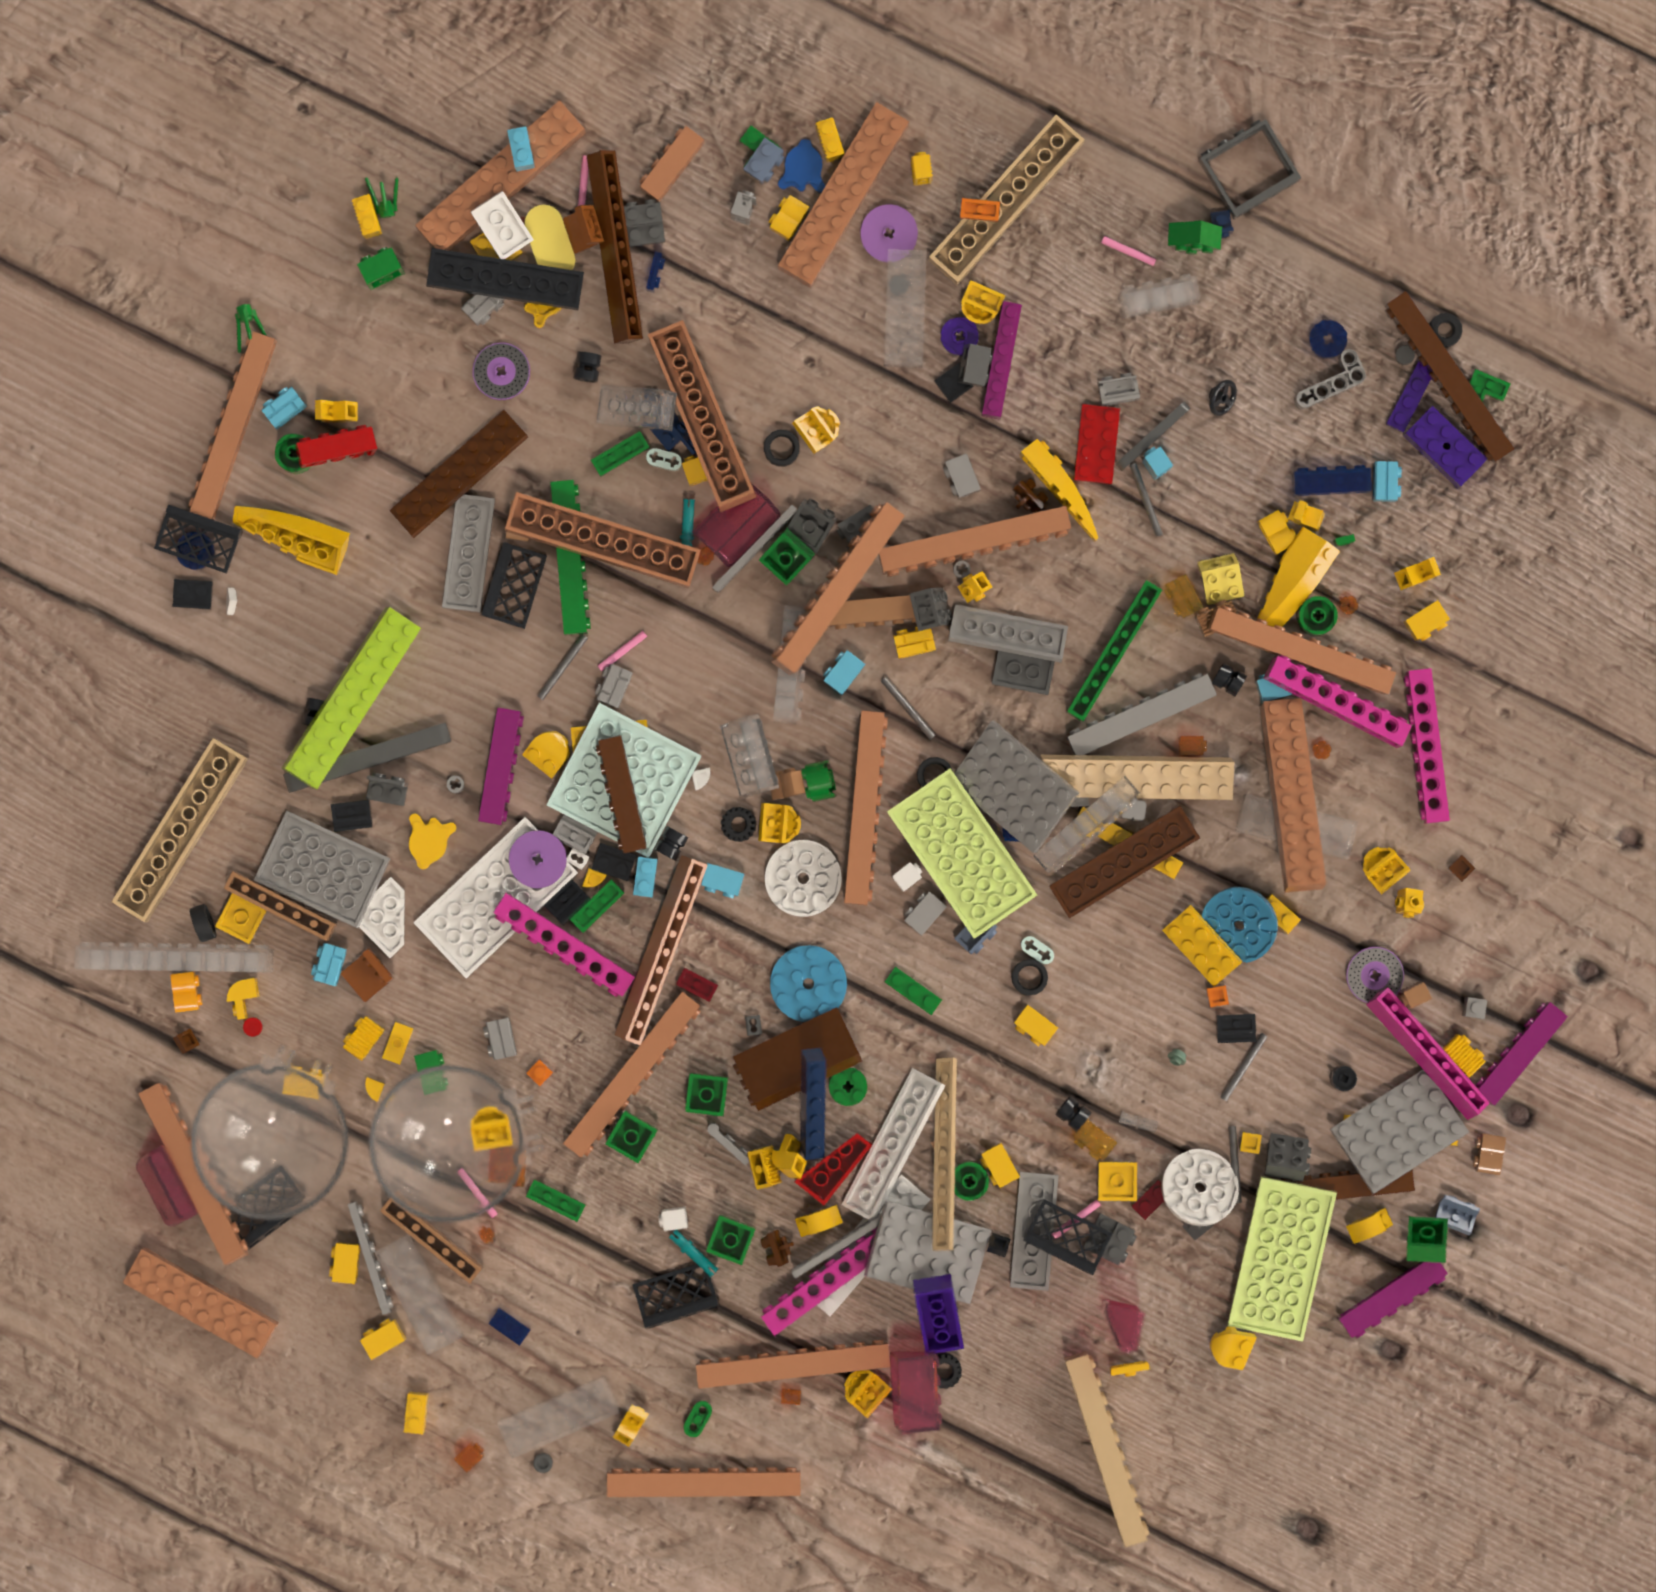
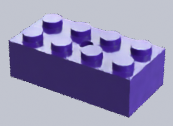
M1433 406L1403 435L1457 489L1487 460ZM1444 443L1449 446V450L1443 448Z
M951 1274L913 1280L926 1355L964 1349Z

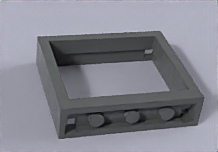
M1266 119L1262 122L1260 120L1253 122L1250 125L1251 128L1246 131L1244 129L1234 134L1235 138L1230 141L1227 139L1217 144L1218 148L1213 151L1211 148L1206 150L1199 159V163L1234 220L1299 182L1301 176ZM1263 131L1289 177L1235 208L1208 162L1258 132Z

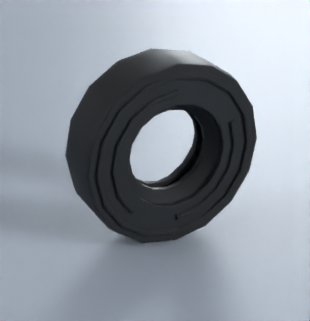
M1441 313L1435 316L1429 323L1444 347L1455 345L1462 336V324L1453 314ZM1447 323L1451 325L1453 330L1451 336L1446 338L1440 336L1438 333L1440 324Z

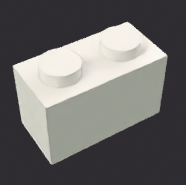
M910 862L894 874L892 878L904 892L922 878L920 875L922 870L916 863L912 865Z
M686 1206L663 1209L662 1214L658 1216L659 1225L664 1227V1231L688 1227Z

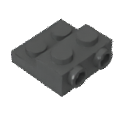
M653 199L646 200L643 205H637V202L626 203L624 212L629 246L665 243L660 202L656 203V200Z
M804 499L787 528L817 554L838 518L834 517L835 513L832 510L819 508V503L815 500Z
M1100 1213L1095 1225L1113 1233L1102 1258L1116 1265H1119L1120 1262L1124 1263L1128 1256V1253L1125 1252L1128 1245L1132 1246L1137 1238L1134 1235L1135 1230ZM1101 1232L1093 1234L1096 1245L1104 1243L1107 1235ZM1088 1236L1083 1246L1085 1249L1094 1246L1091 1236ZM1095 1248L1089 1250V1251H1091V1252L1097 1254Z

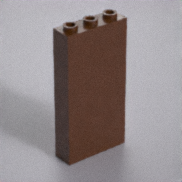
M837 1007L733 1056L735 1061L733 1068L736 1074H741L743 1078L739 1081L744 1091L747 1089L750 1095L747 1098L751 1106L755 1105L757 1110L760 1111L801 1091V1050L821 1048L826 1059V1079L863 1062Z

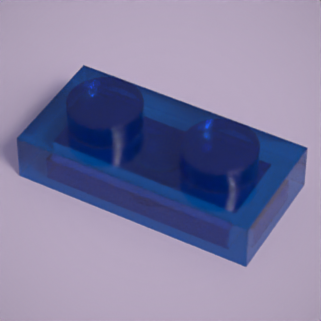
M656 251L654 253L646 286L648 292L654 293L655 288L659 289L661 277H658L659 271L664 269L666 259H663V253Z
M501 1308L498 1309L488 1323L519 1346L531 1331L530 1328Z

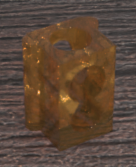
M782 1388L781 1404L800 1405L801 1390ZM785 1394L797 1395L798 1399L793 1400L791 1398L787 1400L785 1399Z

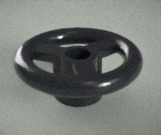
M1223 380L1211 389L1209 393V408L1215 416H1222L1232 408L1237 396V387L1233 381ZM1229 386L1231 388L1230 400L1228 399L1227 394ZM1221 403L1226 405L1221 410L1216 409Z

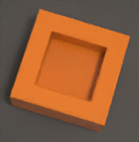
M1226 985L1206 989L1210 1008L1229 1004Z
M539 1059L526 1074L536 1084L541 1086L554 1072Z

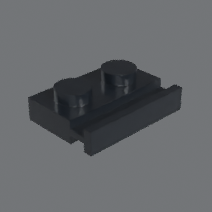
M961 362L934 380L950 404L975 387L957 383Z
M174 579L172 607L211 610L213 582Z
M370 800L331 804L334 832L373 827Z
M600 843L592 869L628 881L637 855L629 852L624 853L623 850Z
M571 879L544 906L564 926L591 899Z
M1255 1014L1216 1015L1217 1043L1256 1042Z

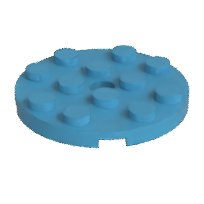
M1232 887L1218 892L1209 900L1202 913L1204 920L1237 956L1246 963L1255 961L1266 954L1277 936L1278 922L1273 907L1265 897L1249 888ZM1235 921H1243L1244 928L1241 930L1237 929L1234 924Z
M807 945L791 949L777 961L771 974L770 989L774 1002L785 1015L797 1021L807 1022L836 1007L839 1008L846 994L847 979L842 964L831 952L821 947ZM810 978L814 981L812 989L804 988L803 981Z

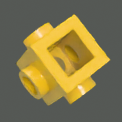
M983 571L974 576L972 573L962 579L963 583L958 586L967 603L972 600L978 602L985 597L984 593L992 588Z
M1411 888L1398 890L1395 899L1396 913L1403 914L1405 918H1414L1415 915L1421 914L1424 908L1423 891Z

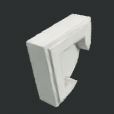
M228 588L226 613L227 615H233L237 604L236 591L234 588Z
M710 767L693 772L692 778L695 791L707 784L710 778Z

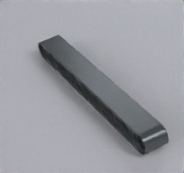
M446 723L439 724L338 756L322 783L451 742V737ZM288 772L283 774L289 793L309 787Z

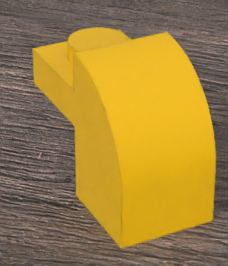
M315 400V419L329 423L357 422L358 402Z
M1299 500V502L1294 501L1288 520L1319 532L1325 513L1323 510L1311 507L1307 502Z
M1432 557L1399 570L1394 575L1400 590H1404L1441 575L1435 558Z
M257 978L240 980L234 983L227 993V1002L235 1001V1005H232L234 1017L237 1016V1020L248 1018L245 999L260 997Z
M785 1134L780 1150L772 1151V1162L787 1177L801 1179L807 1161L798 1154L800 1142L792 1134Z
M837 1205L795 1219L801 1237L816 1234L843 1223Z
M1382 1208L1367 1217L1357 1219L1347 1225L1346 1228L1355 1244L1387 1231L1386 1229L1393 1226V1223L1386 1208Z
M632 1404L613 1438L629 1447L649 1414L643 1408Z

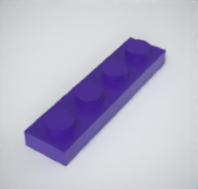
M1419 361L1386 425L1401 433L1405 431L1431 380L1428 375L1430 373L1429 369L1426 366L1423 367Z

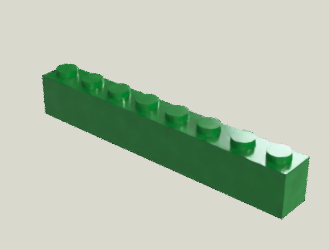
M574 480L550 482L553 504L581 512L580 503H576V496H579L578 484H575ZM556 547L564 635L588 634V629H591L590 617L586 618V610H589L588 598L585 599L584 591H588L587 579L583 580L582 573L586 572L585 560L581 561V555Z
M1147 580L1144 582L1066 711L1067 714L1080 722L1085 720L1161 594V588Z

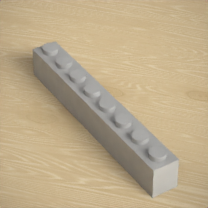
M1202 673L1191 677L1193 681L1185 683V681L1179 682L1174 685L1175 689L1168 691L1167 688L1156 693L1157 697L1150 699L1148 696L1139 700L1140 704L1135 707L1130 704L1122 708L1123 712L1117 715L1115 712L1104 716L1105 720L1102 722L1092 721L1086 724L1088 728L1084 730L1077 728L1070 731V736L1067 737V740L1074 755H1085L1216 696V691L1208 674L1204 676Z

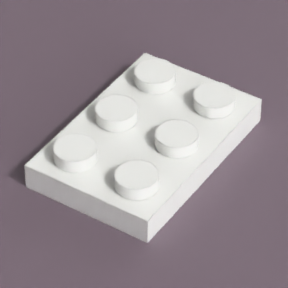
M503 191L470 211L500 259H506L534 240Z

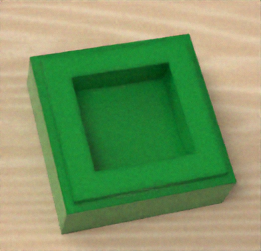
M1354 534L1333 540L1334 547L1352 544L1356 541Z

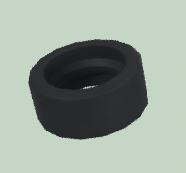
M779 429L773 431L764 442L766 459L775 466L785 467L791 465L799 455V441L788 430ZM785 437L792 442L793 452L788 458L778 459L772 455L770 447L772 441L776 438Z
M930 757L924 760L917 771V781L922 788L927 784L924 780V771L929 765L938 764L947 771L951 768L950 764L945 759L939 757Z
M201 904L190 908V917L199 940L205 942L216 938V929L207 906Z
M1023 960L1012 971V984L1021 994L1028 996L1037 995L1047 985V970L1043 964L1036 960ZM1026 966L1037 968L1041 974V981L1035 988H1024L1019 982V972Z

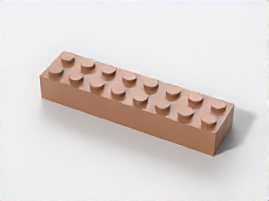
M146 1247L141 1249L123 1281L127 1286L256 1358L261 1356L279 1324L276 1320Z

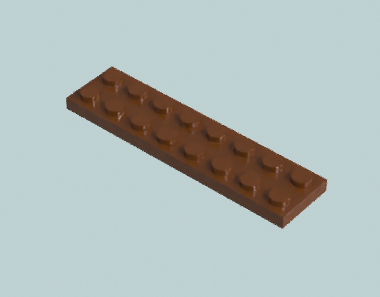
M502 410L389 511L408 533L415 538L528 438V435L505 410Z
M1179 805L1052 883L1049 887L1070 919L1199 840L1200 836Z

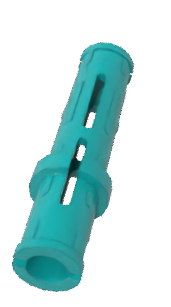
M683 499L682 535H680L679 539H681V544L692 547V540L695 538L693 536L695 500L690 499V506L688 507L689 499Z
M676 1229L673 1233L678 1239L673 1234L669 1236V1239L711 1278L714 1273L709 1268L715 1273L719 1268L709 1261L693 1245L691 1240L688 1241Z

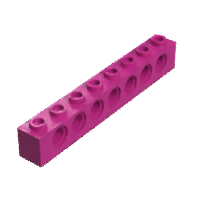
M1283 655L1272 658L1263 679L1395 748L1403 746L1412 727L1407 724L1406 719L1390 715L1391 712L1387 709H1379L1373 706V702L1358 698L1356 693L1349 690L1347 692L1340 688L1339 684L1323 680L1324 677L1322 675L1308 672L1305 666L1295 665L1290 662L1289 658ZM1285 670L1291 672V679L1285 676ZM1303 678L1308 681L1307 688L1302 685ZM1319 687L1324 689V697L1319 694ZM1336 696H1339L1341 698V705H1338L1336 703ZM1353 705H1356L1358 708L1357 714L1352 711ZM1370 713L1375 717L1374 723L1369 720ZM1386 722L1390 723L1391 731L1386 729Z
M1432 668L1407 671L1406 676H1404V685L1408 687L1409 694L1406 695V703L1411 709V713L1408 714L1409 725L1413 726V733L1410 736L1411 743L1415 744L1413 761L1417 763L1418 771H1415L1416 782L1420 784V790H1417L1418 800L1422 801L1420 818L1424 820V824L1450 821ZM1417 684L1422 685L1424 688V692L1421 695L1417 694L1414 690ZM1419 703H1422L1426 706V711L1424 714H1421L1417 711V705ZM1421 722H1425L1428 725L1426 733L1421 732L1419 729ZM1424 741L1430 743L1431 748L1428 752L1422 750L1421 745ZM1426 760L1431 761L1433 764V768L1430 771L1424 768ZM1428 779H1432L1435 782L1433 790H1429L1426 787ZM1431 798L1437 801L1435 809L1430 808L1428 805Z
M507 892L493 911L496 914L494 918L503 924L507 921L512 925L511 929L519 934L524 932L528 935L527 939L532 943L537 944L539 942L544 945L543 950L551 955L556 953L560 956L559 960L568 966L570 963L577 967L575 970L581 975L585 976L587 973L593 977L592 982L600 987L602 984L609 988L607 991L615 997L618 995L623 997L635 978L634 975ZM513 909L520 912V917L516 920L509 917V912ZM528 920L536 922L534 930H528L525 927V923ZM545 930H549L553 934L552 938L548 941L543 940L541 937L542 932ZM560 941L568 943L569 947L566 951L558 949L557 945ZM578 951L583 952L585 955L584 960L581 962L573 958L574 954ZM598 962L601 965L600 970L592 972L590 970L591 963ZM613 972L617 975V979L615 982L610 983L606 980V975Z
M878 1227L871 1230L872 1234L867 1238L863 1235L855 1241L857 1245L852 1249L847 1247L840 1252L841 1257L837 1260L832 1258L825 1263L824 1266L826 1268L821 1272L816 1270L809 1275L810 1280L806 1283L801 1281L794 1286V1292L789 1295L785 1293L777 1299L779 1303L775 1306L770 1304L762 1310L761 1318L774 1336L866 1269L872 1249L870 1241L875 1238ZM856 1251H864L866 1254L863 1260L855 1259L854 1254ZM841 1262H848L850 1269L842 1272L839 1269V1264ZM825 1274H833L834 1281L832 1283L824 1282L823 1277ZM816 1285L819 1291L817 1294L811 1295L808 1292V1287ZM800 1296L803 1299V1304L795 1306L792 1303V1299ZM785 1308L788 1314L786 1317L780 1318L777 1316V1310Z

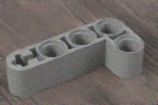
M1352 349L1343 351L1338 360L1343 372L1300 391L1294 400L1296 407L1307 409L1360 385L1365 380L1366 373L1357 353ZM1344 355H1351L1353 362L1350 364L1346 363ZM1352 372L1360 374V381L1352 379ZM1337 379L1341 380L1343 388H1336L1334 381ZM1317 388H1324L1326 395L1323 397L1319 396ZM1312 394V398L1308 399L1306 404L1305 402H1300L1302 396L1306 398Z

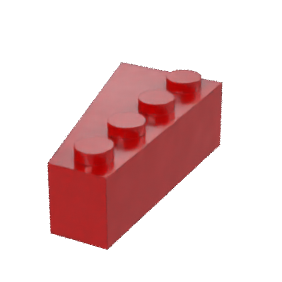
M360 425L355 427L356 430L353 431L342 429L336 431L337 434L330 436L329 433L318 435L317 439L312 440L310 437L299 439L295 447L300 467L322 465L327 463V460L338 462L346 459L345 456L354 459L359 458L364 453H367V456L374 455L377 445L372 426Z
M856 1133L804 1173L801 1179H796L794 1182L822 1205H825L867 1153L872 1144L859 1133Z

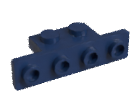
M655 390L647 393L645 398L656 410L644 422L668 452L682 441L688 450L695 454L696 451L684 422L680 421L675 411L666 404L660 393Z

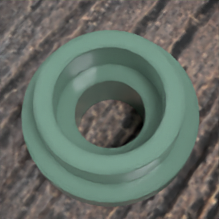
M1173 1049L1172 1052H1169L1168 1058L1173 1065L1180 1066L1186 1063V1054L1181 1050Z

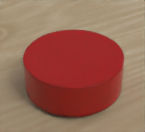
M248 1018L243 1024V1030L246 1035L255 1037L261 1034L263 1024L258 1018Z

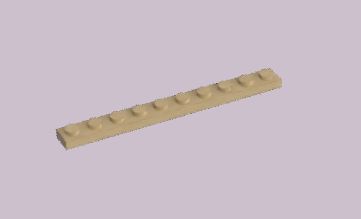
M956 1058L936 1059V1081L944 1084L945 1087L935 1104L933 1251L953 1250Z

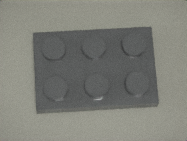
M998 651L992 685L1048 696L1055 661Z

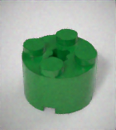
M287 434L279 439L275 447L277 463L291 474H301L311 468H301L298 457L295 458L292 454L293 450L296 451L295 445L299 442V439L306 438L303 435Z
M1322 596L1309 598L1300 606L1297 612V622L1300 629L1311 636L1326 634L1335 626L1338 619L1335 605L1329 599ZM1316 611L1318 612V615L1322 616V618L1318 619V621H1316V618L1313 617Z
M829 760L806 764L805 768L801 769L803 780L806 779L808 787H805L807 799L810 798L813 802L836 797V794L833 793L836 790L832 769L828 770L827 767L830 764Z
M850 1067L831 1076L829 1091L837 1103L843 1106H853L864 1099L867 1093V1081L862 1072ZM846 1081H850V1084L854 1085L850 1092H846V1089L843 1088V1085H846Z
M965 1161L955 1167L954 1193L962 1200L974 1201L986 1193L989 1186V1177L986 1170L980 1164L973 1161ZM969 1176H972V1180H974L975 1182L971 1183L970 1186H967V1183L964 1181V1179H968Z

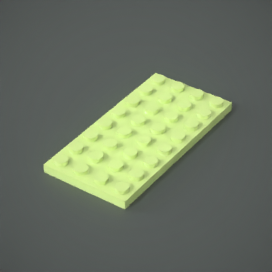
M951 768L887 811L974 939L1037 896Z
M1260 1176L1227 1322L1228 1326L1303 1341L1337 1195L1336 1191Z

